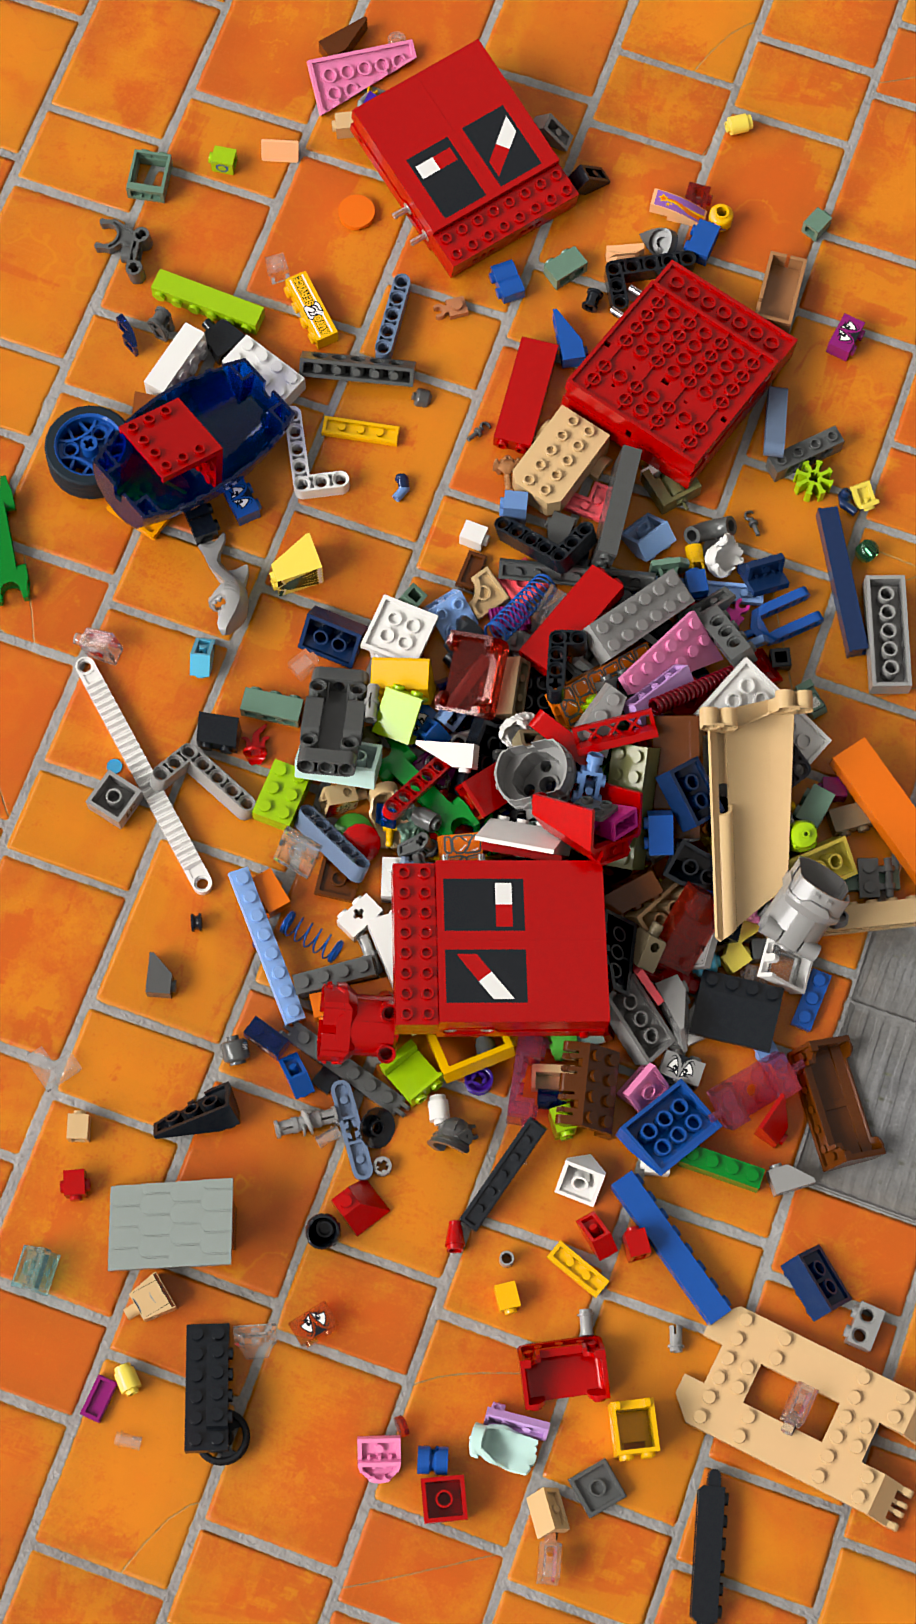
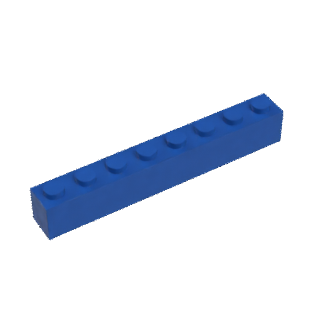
M631 1170L611 1184L610 1189L634 1223L639 1225V1229L645 1227L649 1244L706 1324L711 1326L731 1311L729 1299L725 1295L721 1296L717 1290L719 1286L712 1277L708 1278L704 1272L706 1268L700 1260L696 1261L692 1253L694 1252L687 1242L683 1243L679 1237L681 1233L675 1225H670L667 1220L669 1217L662 1207L659 1209L655 1204L656 1198L650 1190H645L643 1187L644 1181L638 1173L634 1174Z

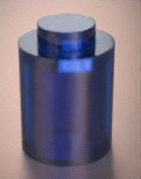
M538 1088L537 1109L549 1110L550 1108L564 1105L567 1101L558 1099V1094H563L558 1090Z

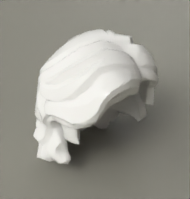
M730 533L724 534L720 541L712 545L705 553V565L708 571L717 578L729 576L736 568V565L744 563V558L741 557L743 549L741 550V547H738L739 544L735 543L734 536Z
M522 712L507 718L499 727V738L502 740V743L507 747H511V740L519 729H533L528 724L535 714Z

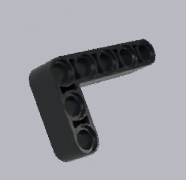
M690 250L609 261L605 266L604 280L610 309L614 306L624 313L628 309L629 304L625 283L656 279L667 266L665 264H669L671 260L676 261L693 272L696 263L695 253Z
M501 516L494 522L500 541L560 574L570 571L593 548L598 540L591 522L580 523L559 545L507 516Z

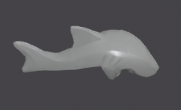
M222 533L214 543H200L198 548L220 583L208 599L209 607L213 611L218 612L217 624L222 635H230L242 626L248 615L249 603L246 585L249 577V567L247 564L236 570H227L221 563V554L226 543V535ZM222 598L225 599V604H222L221 607H215L214 604H217V601L221 602Z

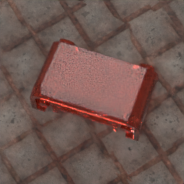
M450 630V635L447 637V646L449 650L453 651L448 682L446 691L441 690L436 694L434 709L492 720L496 715L509 653L508 642L494 636Z

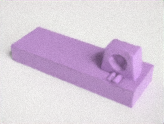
M493 1402L491 1407H487L484 1425L504 1424L525 1436L546 1441L550 1422L505 1411L506 1405Z

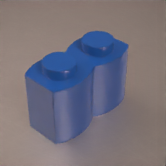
M512 259L491 266L489 279L497 287L495 292L498 300L501 299L506 304L525 297V288Z

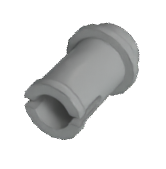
M580 1309L579 1314H577L580 1318V1336L594 1335L592 1321L594 1313H592V1309Z
M674 1325L669 1326L670 1344L668 1348H670L671 1353H681L683 1348H685V1345L682 1344L683 1326L676 1325V1334Z

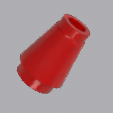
M452 1220L449 1221L445 1247L449 1253H461L466 1246L461 1221Z

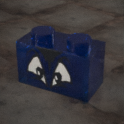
M257 1016L254 1017L243 1032L245 1038L277 1061L290 1046L289 1039Z

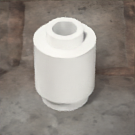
M435 1094L429 1097V1120L431 1123H434V1126H439L443 1121L450 1118L449 1102L444 1094Z

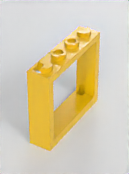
M425 1034L446 1084L516 1056L514 1047L517 1045L514 1037L501 1036L504 1042L503 1045L449 1066L436 1035Z

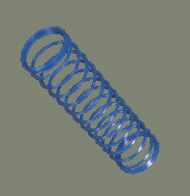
M537 574L484 627L486 638L494 645H503L555 592L553 580L545 574ZM539 576H543V577L547 578V579L551 582L552 587H551L550 583L547 582L545 579H543V578H538V577H539ZM541 579L548 583L551 593H548L546 587L539 582H535V580ZM536 583L543 586L547 594L537 588ZM531 587H534L536 592L543 596V600L535 592L531 591ZM527 591H530L534 598L539 600V604L527 594ZM523 595H526L527 598L532 603H534L536 607H532L531 604L523 598ZM519 599H522L523 602L528 607H530L532 611H528L527 608L519 602ZM515 603H518L520 607L527 612L528 615H524L523 612L515 606ZM511 607H514L516 611L523 616L524 619H520L519 616L511 610ZM507 611H510L512 615L519 620L520 623H516L515 620L507 614ZM503 615H506L508 619L515 624L516 627H512L511 624L503 618ZM499 619H502L504 623L511 628L512 631H508L507 628L499 622ZM491 625H494L496 631L504 636V640L497 638L493 634ZM489 626L492 635L496 639L503 642L498 643L493 641L487 634V627ZM496 626L503 632V634H501L497 630Z

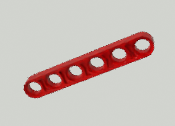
M435 756L385 802L382 809L384 817L389 820L398 819L453 767ZM433 765H438L443 770H436ZM422 776H429L431 781L424 780ZM411 786H417L420 791L412 790ZM399 796L406 797L408 802H403ZM387 807H393L397 812H390Z

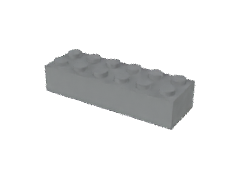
M671 569L581 631L587 634L588 647L600 665H602L692 604L695 600L675 570Z
M866 575L862 583L865 633L869 647L866 649L869 694H908L912 687L905 575Z

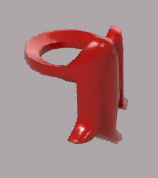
M267 723L253 733L252 742H250L248 737H241L246 741V748L243 749V754L251 766L255 764L261 765L267 755L265 742L270 737H263L261 742L259 740L260 734L267 728Z

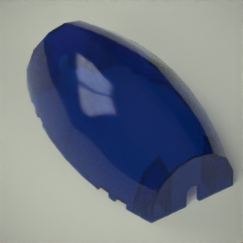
M246 358L224 363L222 367L213 370L209 368L203 374L196 377L193 375L160 393L137 410L125 423L179 398L223 447L222 483L213 487L205 481L201 472L196 471L195 468L163 483L161 477L136 448L117 430L113 434L112 439L103 446L93 461V472L97 485L115 513L132 527L138 529L164 522L211 501L247 476L281 440L293 422L295 412L275 390L271 392V396L267 394L265 390L266 380Z

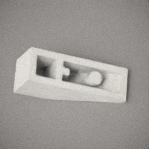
M416 740V745L450 766L459 769L460 773H471V770H477L479 746L476 744Z

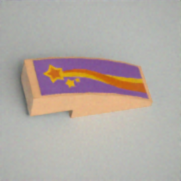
M654 189L649 212L667 216L668 221L692 227L694 224H698L699 219L705 220L707 215L705 209L678 195Z

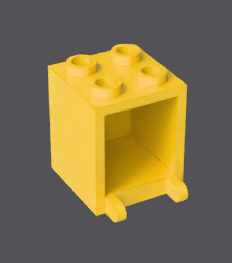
M648 1397L610 1402L608 1413L614 1458H619L620 1462L633 1460L634 1456L641 1455V1459L654 1458L656 1456L655 1453L660 1451L654 1398ZM645 1442V1448L624 1450V1444Z

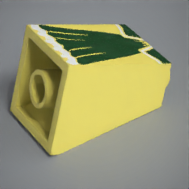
M310 533L305 534L271 564L272 572H269L273 590L278 591L279 597L324 582L322 565Z

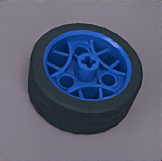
M88 405L76 407L62 414L50 426L45 439V454L49 471L54 481L62 490L82 499L104 498L119 491L131 477L136 468V450L129 440L119 432V426L127 423L119 414L101 406ZM83 433L81 436L74 438L76 435ZM109 449L121 450L119 453L109 454ZM100 465H104V466H105L104 468H97V467H99ZM76 468H80L84 471L82 473L76 472Z

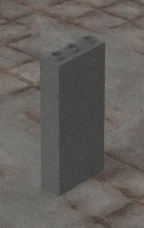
M623 445L612 467L596 532L598 540L593 546L589 567L593 564L603 569L610 568L617 556L642 454L641 449Z

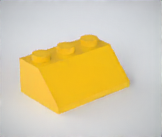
M372 658L371 683L378 684L380 687L378 697L380 703L386 686H393L395 683L405 686V690L409 692L412 690L422 692L423 697L429 698L428 702L422 703V705H431L436 692V686L430 659Z

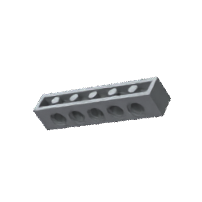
M302 351L299 374L303 377L413 387L416 362Z

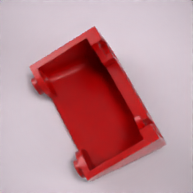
M590 1335L525 1344L517 1348L525 1410L539 1411L546 1404V1400L588 1395L589 1399H592L594 1402H603L611 1398L606 1352L600 1336Z

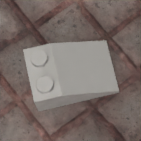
M678 974L655 983V988L664 999L659 1008L683 1052H687L689 1032L688 1004L691 1002L687 994L689 989L684 980L681 981Z

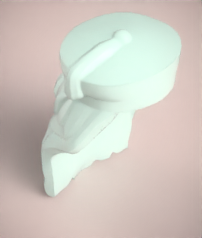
M478 1422L474 1424L472 1433L469 1436V1452L471 1457L478 1459L481 1456L488 1463L497 1465L512 1473L527 1475L531 1471V1467L534 1466L537 1459L536 1447L539 1444L537 1439L525 1436L504 1424L484 1425Z

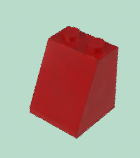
M496 762L455 787L461 799L469 806L478 821L508 803L495 786L494 771Z

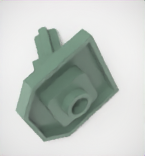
M666 557L664 559L651 560L648 572L656 573V576L659 578L671 569H674L677 575L688 571L690 566L689 559Z

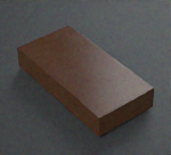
M469 550L455 586L474 593V584L471 577L484 568L487 556Z

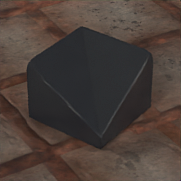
M790 647L769 650V659L773 669L791 670Z

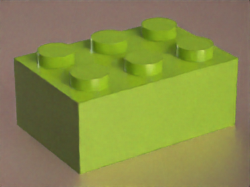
M275 759L253 808V819L291 833L295 819L305 801L313 780L296 778L295 766Z

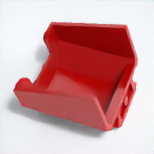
M576 783L574 784L572 791L576 790ZM605 783L604 788L600 787L599 794L602 795V800L611 801L612 804L637 808L638 827L616 841H611L594 834V809L573 804L571 796L570 801L565 802L547 797V794L544 792L534 793L532 815L546 831L598 865L604 866L627 857L631 851L629 846L633 838H638L641 833L642 792L610 783Z

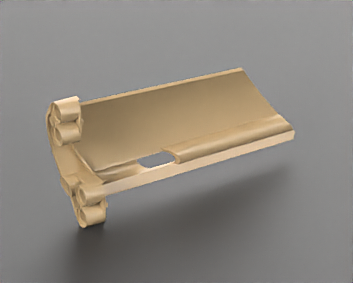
M781 689L775 691V697L772 699L748 705L719 709L717 707L699 708L700 730L708 731L715 938L719 942L730 936L740 924L776 896L783 886L782 878L789 870L795 714L813 712V695L811 690L793 691L791 689ZM722 783L727 784L728 812L720 813L719 784Z

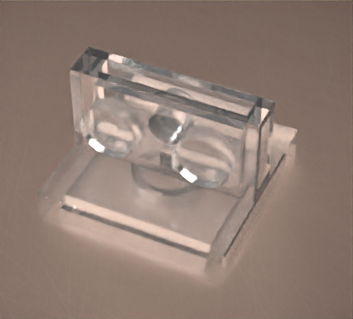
M287 826L273 860L308 879L316 862L324 854L321 852V844Z

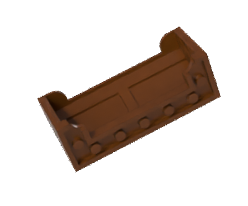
M699 714L653 715L659 737L648 739L647 746L660 748L657 776L698 756L703 766V736L707 735L708 731L700 730ZM646 716V725L651 724L650 718ZM656 780L652 810H671ZM673 814L674 839L711 837V822L708 820L693 829L682 832Z
M849 1035L809 1041L787 1053L823 1172L866 1162L886 1154L883 1141L878 1136L872 1137L847 1060L853 1051Z

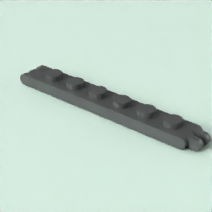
M299 1022L292 1023L293 1027L289 1025L283 1026L289 1032L288 1034L282 1030L278 1032L281 1037L322 1066L328 1068L340 1079L347 1081L351 1087L379 1107L390 1111L392 1116L398 1114L404 1118L406 1114L400 1108L402 1107L406 1111L410 1110L411 1107L405 1103L406 1099L350 1058L341 1065H334L326 1061V1064H323L321 1061H318L317 1035Z

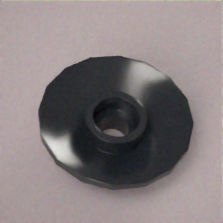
M375 1107L369 1110L363 1116L360 1123L359 1132L364 1144L370 1148L377 1149L386 1146L392 1139L395 1131L394 1117L385 1108Z

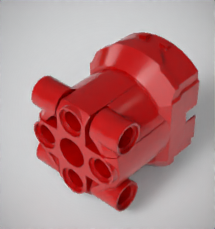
M329 981L326 984L323 983L320 1012H324L323 1020H319L317 1060L323 1064H326V1061L334 1065H341L353 1055L378 1057L382 1063H391L396 1057L395 1049L399 1034H394L393 993L385 990L381 991L378 995L357 994L346 982L332 984V981Z

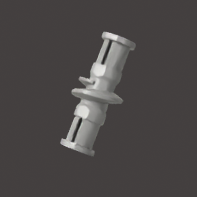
M331 1106V1109L315 1111L311 1114L302 1109L299 1117H291L279 1122L275 1120L273 1123L276 1136L280 1139L283 1135L295 1134L303 1131L305 1137L307 1129L313 1135V1128H319L331 1123L336 1125L339 1124L335 1106Z

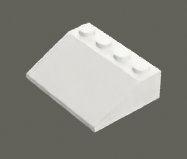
M498 815L497 819L490 818L475 835L474 839L568 857L571 846L546 831L539 822H536V826L529 825V820L517 818V822L509 821L510 817Z

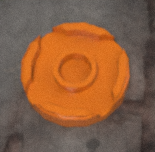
M359 194L350 195L340 203L338 216L342 225L347 229L354 231L362 228L365 229L374 221L375 207L366 196Z

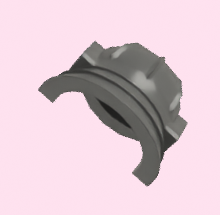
M457 1117L446 1119L439 1125L438 1131L432 1134L433 1136L427 1141V1144L436 1151H444L446 1146H449L461 1153H468L470 1150L469 1145L473 1142L472 1140L478 1138V1134L472 1133V1129L476 1128L475 1124H468L465 1120Z

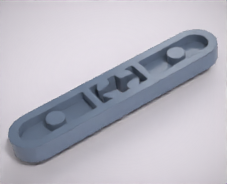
M338 1080L331 1087V1095L337 1111L351 1169L357 1180L366 1181L373 1175V1165L368 1147L360 1137L361 1121L352 1088L347 1081ZM349 1120H351L354 1128H358L355 1131V1141H353L351 1133H346L349 1130Z

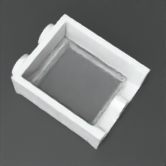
M767 938L757 977L784 988L789 994H805L813 962L796 952L789 953L784 951L774 940Z

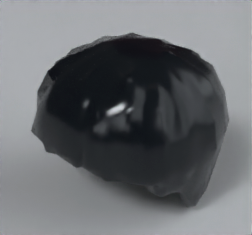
M320 1213L308 1220L305 1233L309 1244L320 1250L336 1245L341 1237L340 1223L333 1215Z

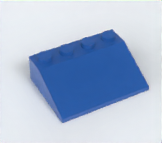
M681 1078L623 1124L616 1133V1136L631 1153L662 1176L723 1125Z

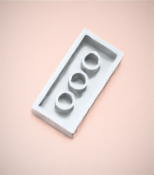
M185 322L144 380L146 394L173 400L177 398L179 391L183 390L187 385L189 377L196 373L200 361L205 360L208 355L204 332Z
M247 334L222 360L223 371L281 415L306 389L305 378Z

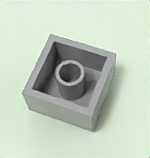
M108 770L85 802L88 809L119 829H122L144 799L142 790L111 770Z

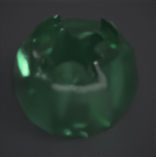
M872 539L864 540L855 548L857 559L863 563L870 562L879 554V546Z

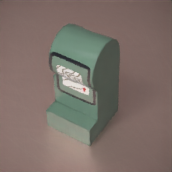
M811 679L795 686L793 691H812L813 712L806 713L811 720L827 713L826 705L815 690Z

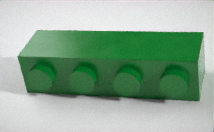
M700 1146L677 1163V1166L755 1193L760 1188L765 1172L763 1168Z

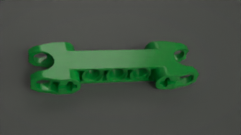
M6 475L0 476V606H4V594L11 588L20 590L24 601H30L31 584L26 563L17 565L7 514V512L16 511V504Z
M386 737L385 739L391 747V752L387 757L382 758L378 777L383 782H393L396 780L401 786H404L419 772L412 765L417 760V757L404 743ZM411 786L412 790L420 791L417 786ZM434 786L417 800L422 807H426L441 815L442 825L438 831H435L438 836L452 835L456 828L462 824H468L476 830L481 827L480 822L473 815L469 806L460 797H456L450 802Z

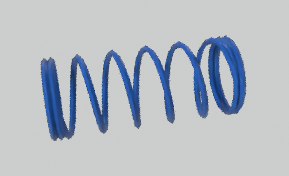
M291 911L284 919L279 930L280 933L290 936L295 932V942L300 941L304 937V948L309 947L314 942L313 953H317L323 948L322 959L328 958V962L332 963L340 953L344 941L340 939L326 957H323L325 948L332 936L330 934L326 942L314 952L315 944L323 928L320 929L312 942L305 946L307 935L314 922L311 923L304 935L296 940L297 931L304 917H302L296 928L287 935L286 931L296 916V911Z

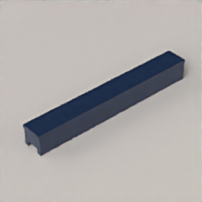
M838 507L818 508L816 520L846 658L866 655V649L869 647Z

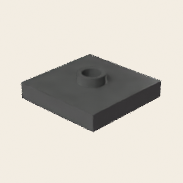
M606 1458L568 1479L589 1519L627 1497Z

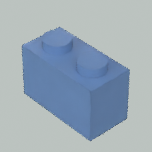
M505 490V496L500 497L499 516H507L525 526L528 492Z

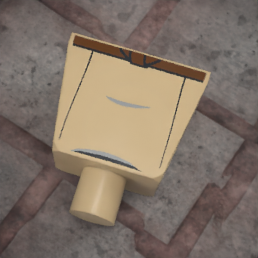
M154 1272L129 1294L133 1304L124 1308L123 1311L128 1320L140 1314L143 1320L147 1322L173 1312L178 1308L159 1275Z

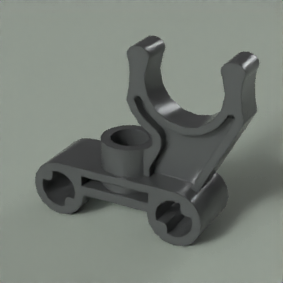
M101 218L99 222L102 229H114L117 231V235L110 243L102 244L96 242L94 247L97 253L113 254L121 249V262L126 263V272L130 281L133 284L143 283L146 279V274L141 264L143 251H148L153 246L148 229L138 227L132 230L116 219Z

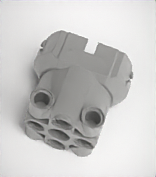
M543 739L531 742L532 745L530 746L522 744L502 750L495 765L496 789L515 809L525 810L526 820L531 822L536 821V818L532 815L533 794L529 796L530 790L535 789L534 793H546L547 785L551 782H556L555 790L547 792V797L567 802L570 801L571 791L575 784L576 762L571 752L554 739ZM551 765V769L545 772V769Z
M800 856L791 870H788L782 878L783 886L772 902L768 901L758 910L757 915L761 917L758 923V932L774 940L784 951L789 953L796 952L813 962L821 951V945L817 943L830 925H836L839 922L843 911L850 902V898L847 895L844 899L848 893V885L839 875L815 860Z

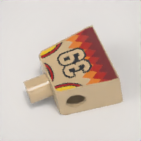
M341 784L323 787L319 798L323 816L329 818L355 810L360 800L368 798L365 788L355 789L353 786Z

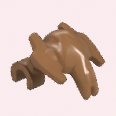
M505 455L500 461L496 458L493 463V471L498 475H501V472H503L505 475V490L513 491L511 472L519 463L520 458L514 460L510 455Z

